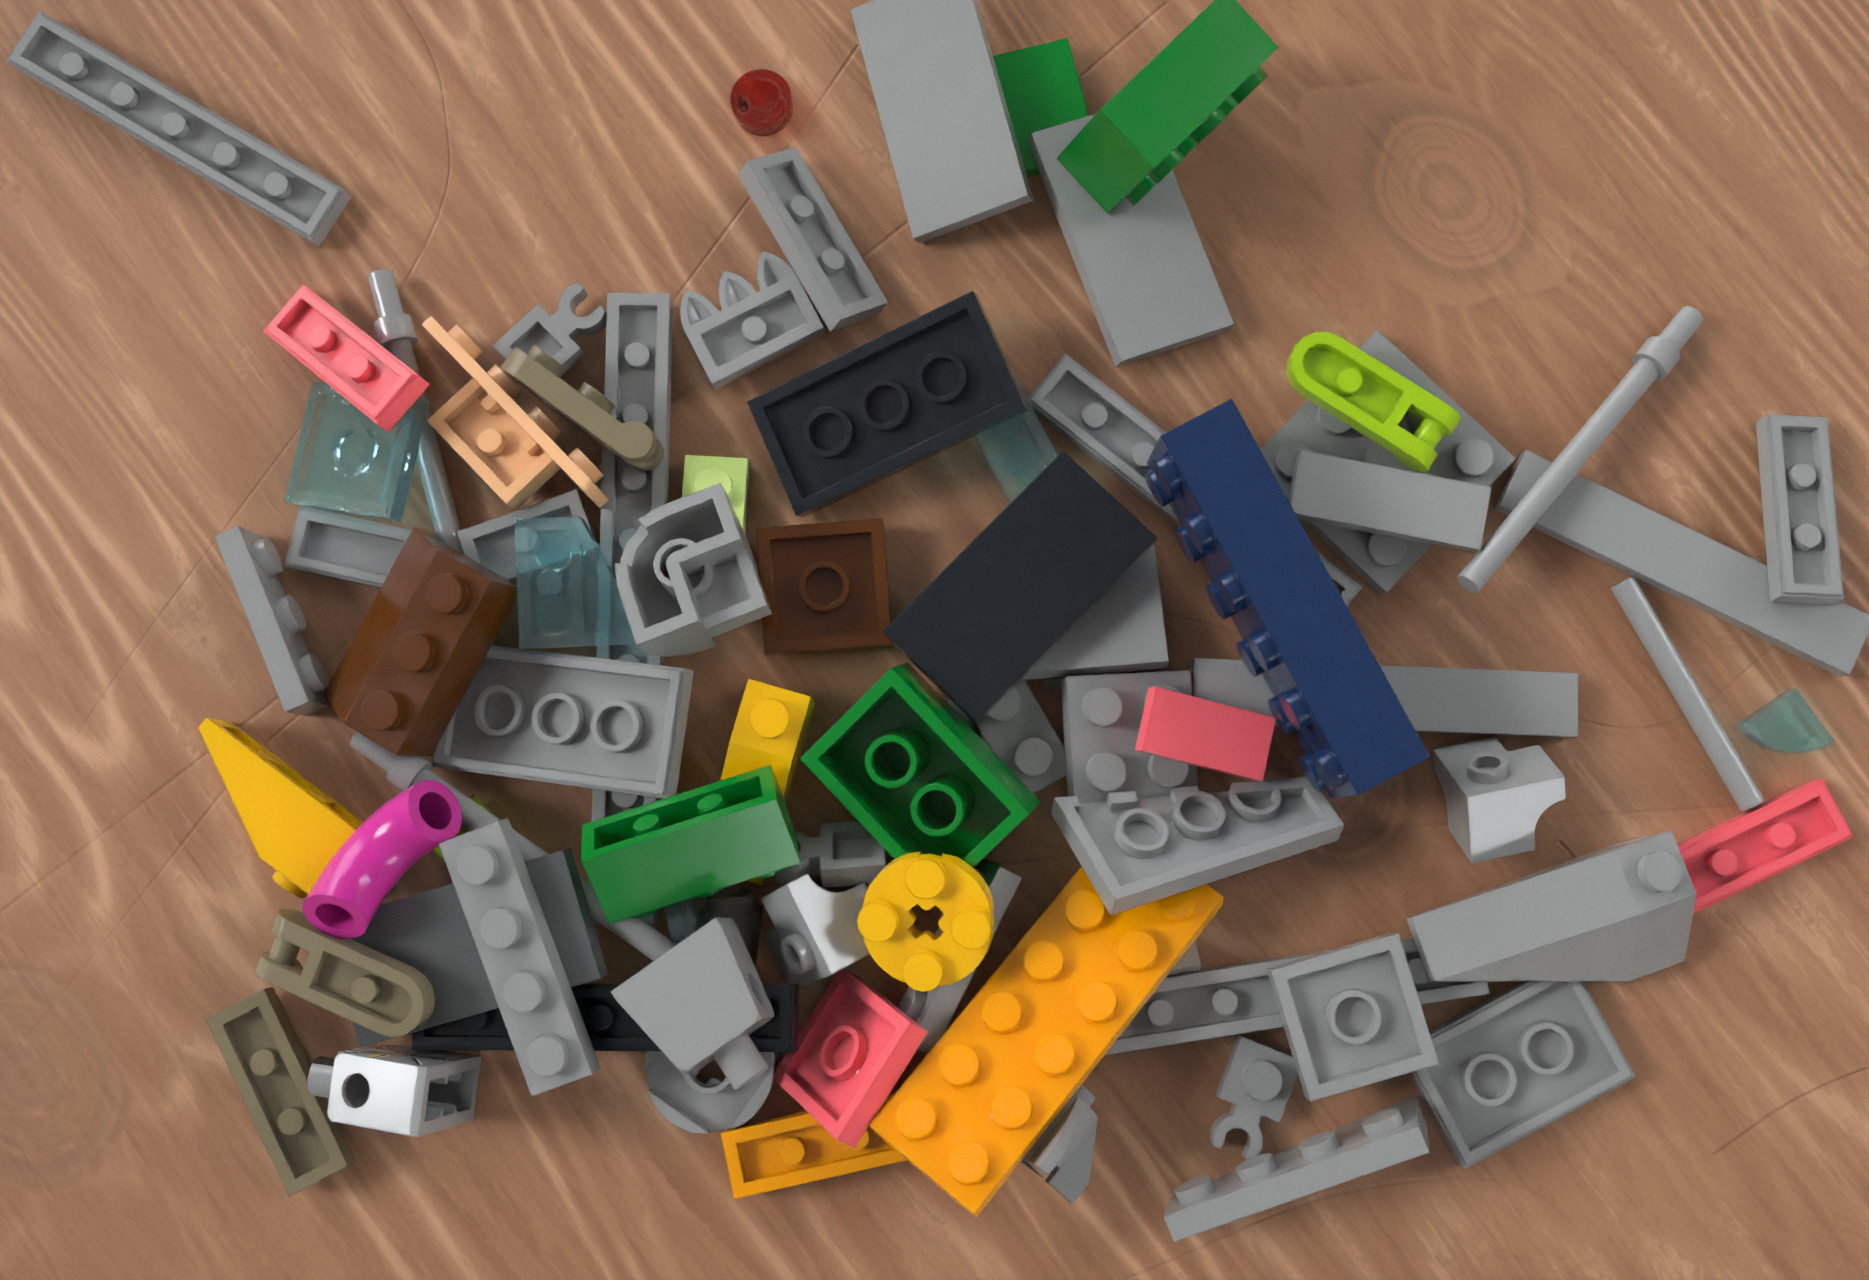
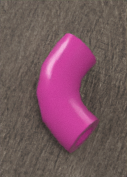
M424 780L410 786L379 807L350 835L333 855L303 902V912L306 919L325 934L345 939L360 937L366 932L383 900L401 877L422 857L437 848L439 843L454 838L460 831L462 814L456 796L448 787L440 782Z

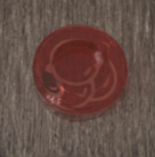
M766 69L752 70L742 75L732 88L730 96L732 111L737 123L746 132L756 136H770L781 131L789 123L793 113L792 95L787 82L779 74Z

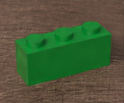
M771 765L582 825L581 862L609 924L630 917H646L656 912L659 908L693 897H708L724 887L752 878L771 877L787 867L800 863L795 827Z

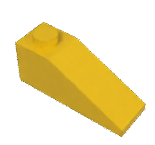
M748 679L729 741L721 780L771 765L787 805L817 702L811 696ZM756 877L746 881L763 885L765 878Z
M205 718L198 729L259 858L276 870L272 878L279 886L297 897L306 898L333 855L364 821L233 722Z

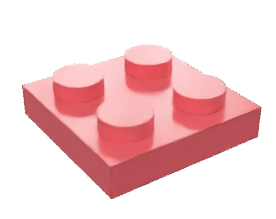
M843 968L837 972L798 1033V1051L786 1052L775 1069L774 1080L836 1140L855 1148L928 1031L860 976Z

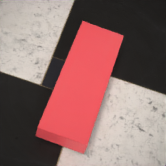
M304 284L263 330L264 333L387 433L392 430L430 385Z
M1812 779L1677 844L1697 893L1693 914L1854 837L1824 779Z

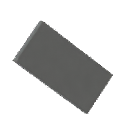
M568 848L525 861L570 986L573 987L598 980L608 975L572 849ZM453 883L381 904L366 932L360 937L352 938L356 942L416 968L426 975L432 984L435 995L433 1013L427 1023L413 1032L499 1008ZM353 1022L360 1048L396 1038L380 1035Z

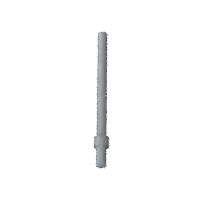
M390 269L373 271L368 274V279L379 317L374 322L378 342L420 376L412 346L417 342L411 315L404 314L393 271ZM423 392L404 414L436 537L438 540L464 554L457 534L461 527L435 429L427 422L431 414L425 392Z
M1690 306L1682 307L1659 336L1649 337L1632 357L1633 367L1481 547V550L1476 553L1457 576V581L1464 589L1471 593H1478L1650 385L1654 381L1664 380L1680 360L1679 350L1704 321L1702 314L1697 309Z
M359 732L353 735L350 746L388 772L386 779L400 790L404 791L424 780L438 781L448 787L456 796L462 814L461 825L469 831L500 820L431 771L433 764L424 757L396 756ZM513 829L524 862L548 855L544 850ZM580 877L593 919L653 961L676 946L674 942L640 918L630 917L609 924L592 885Z

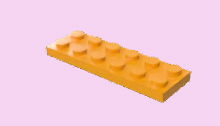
M1081 866L869 1126L891 1147L971 1215L977 1218L1222 907L1224 897L1205 884L1110 915Z

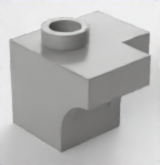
M1495 736L1433 749L1434 771L1441 783L1447 806L1448 829L1471 864L1534 851L1535 826L1540 815L1552 804L1566 799L1565 776L1539 745L1506 751Z
M806 874L761 898L775 926L774 929L763 934L787 984H799V989L838 972L870 954L857 923L865 893L868 889L865 882L845 892L833 893L817 886L810 876Z

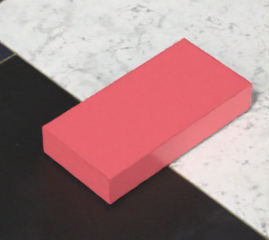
M1149 687L1135 751L1251 781H1263L1276 718L1160 687Z

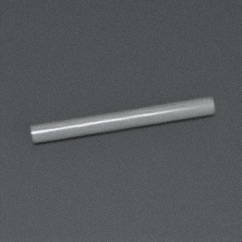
M1634 576L1610 587L1739 810L1744 811L1762 803L1765 800Z

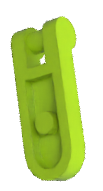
M1314 332L1304 336L1294 346L1287 359L1286 376L1291 387L1298 394L1390 451L1399 462L1416 472L1427 473L1438 456L1434 450L1443 436H1451L1461 420L1460 414L1453 407L1340 336L1330 332ZM1407 411L1416 416L1420 422L1414 434L1398 425Z

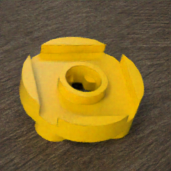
M921 852L907 853L891 861L869 885L857 919L858 929L874 961L893 978L905 982L913 990L921 992L931 991L937 986L953 984L973 972L986 955L994 932L993 911L995 908L992 893L987 883L967 862L945 853L941 856L930 853L919 855ZM918 904L926 911L934 906L938 907L943 913L938 922L942 932L933 934L928 930L925 932L919 931L913 924L916 916L912 911V907Z

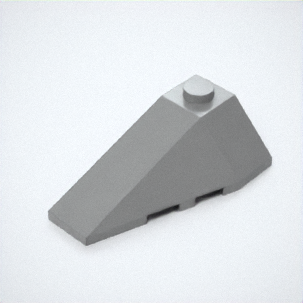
M1671 830L1627 839L1406 919L1429 982H1628L1685 961L1697 893Z

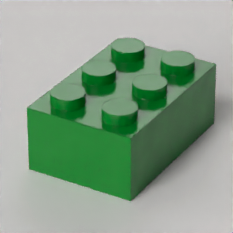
M1214 0L1099 109L1056 159L1107 214L1125 197L1135 206L1197 144L1215 129L1238 104L1268 77L1259 66L1279 47L1236 0Z
M908 662L890 668L800 758L894 859L907 853L921 852L919 855L930 853L938 856L945 853L964 860L974 868L1041 802Z

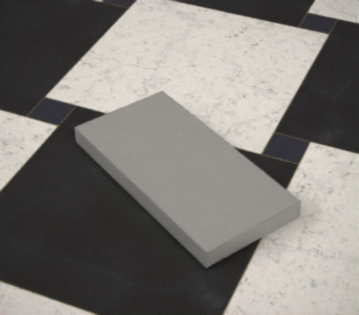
M872 0L851 9L913 239L923 243L1034 201L978 1Z
M1095 114L1031 133L1027 141L1116 368L1227 332L1234 325L1173 170L1156 184L1135 206L1125 197L1107 214L1056 159Z
M491 646L434 750L433 767L664 799L677 794L694 670Z

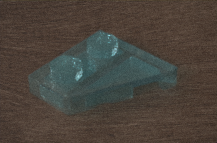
M581 517L514 519L519 649L636 645L617 588L616 576L585 520Z

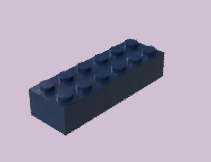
M1230 399L1161 435L1147 461L1150 471L1145 473L1147 485L1161 507L1169 504L1181 525V527L1175 529V534L1183 552L1191 563L1199 560L1212 582L1206 586L1208 597L1218 615L1223 620L1231 617L1243 638V640L1237 642L1239 654L1250 673L1254 677L1262 674L1274 695L1273 698L1268 700L1270 711L1285 734L1294 732L1305 752V755L1299 758V762L1312 787L1317 792L1325 789L1329 798L1358 796L1429 758L1430 756L1233 400Z

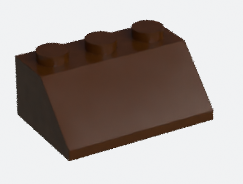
M414 527L328 684L329 687L324 692L325 697L345 725L396 756H432L523 588L425 531Z

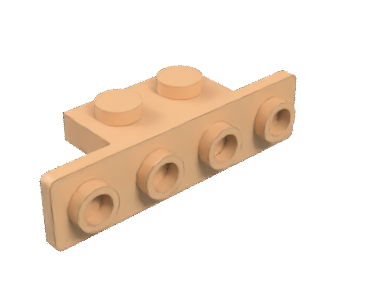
M432 316L422 323L424 328L472 377L466 385L427 419V422L513 511H516L560 469L599 508L609 501L595 485L604 476L578 448L574 449L568 456L560 449L555 441L563 433L537 406L527 414L514 400L522 394V391L497 365H494L487 373L480 367L475 359L483 353L482 350L457 324L446 332Z

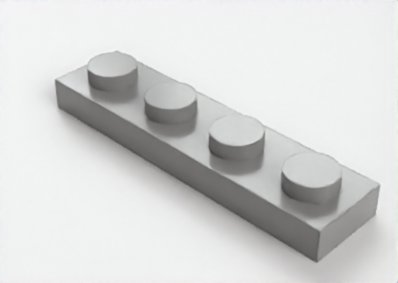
M509 818L493 822L439 843L531 1097L595 1073L600 1069L598 1059Z

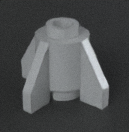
M1082 1084L1021 1161L1038 1176L1044 1178L1047 1174L1048 1177L1045 1179V1182L1071 1204L1076 1201L1089 1184L1098 1116L1090 1108L1095 1097Z

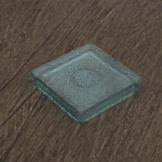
M312 381L284 502L297 507L304 506L329 512L402 522L430 400L420 396L392 430L387 433L327 383Z

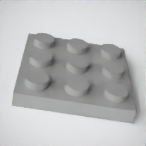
M1378 330L1361 345L1360 350L1447 403L1461 416V420L1452 435L1441 438L1434 449L1438 454L1429 471L1422 474L1489 487L1516 459ZM1309 400L1260 449L1287 499L1289 497L1296 454L1300 450L1416 472L1399 462L1393 453ZM1407 411L1398 425L1414 434L1420 422L1416 416ZM1300 519L1381 596L1387 593L1432 546L1430 544Z

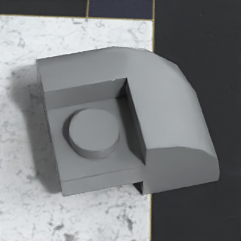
M721 483L659 506L638 519L641 524L640 527L625 544L620 563H615L617 588L635 643L640 650L653 656L673 657L694 654L716 647L715 636L772 614L756 570L757 564L732 503Z

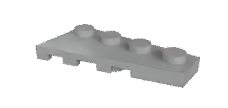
M1307 777L1232 783L1229 791L1211 793L1199 791L1198 786L1172 788L1170 796L1137 799L1135 791L1108 793L1107 801L1079 803L1077 796L1054 798L1051 815L1110 915L1338 841L1344 827V823L1322 792H1317Z
M1414 1095L1341 1127L1309 1137L1300 1144L1274 1155L1266 1153L1250 1158L1239 1164L1235 1168L1236 1171L1212 1180L1210 1175L1191 1179L1175 1188L1176 1196L1170 1199L1163 1216L1172 1239L1176 1242L1429 1153L1426 1117L1417 1096Z

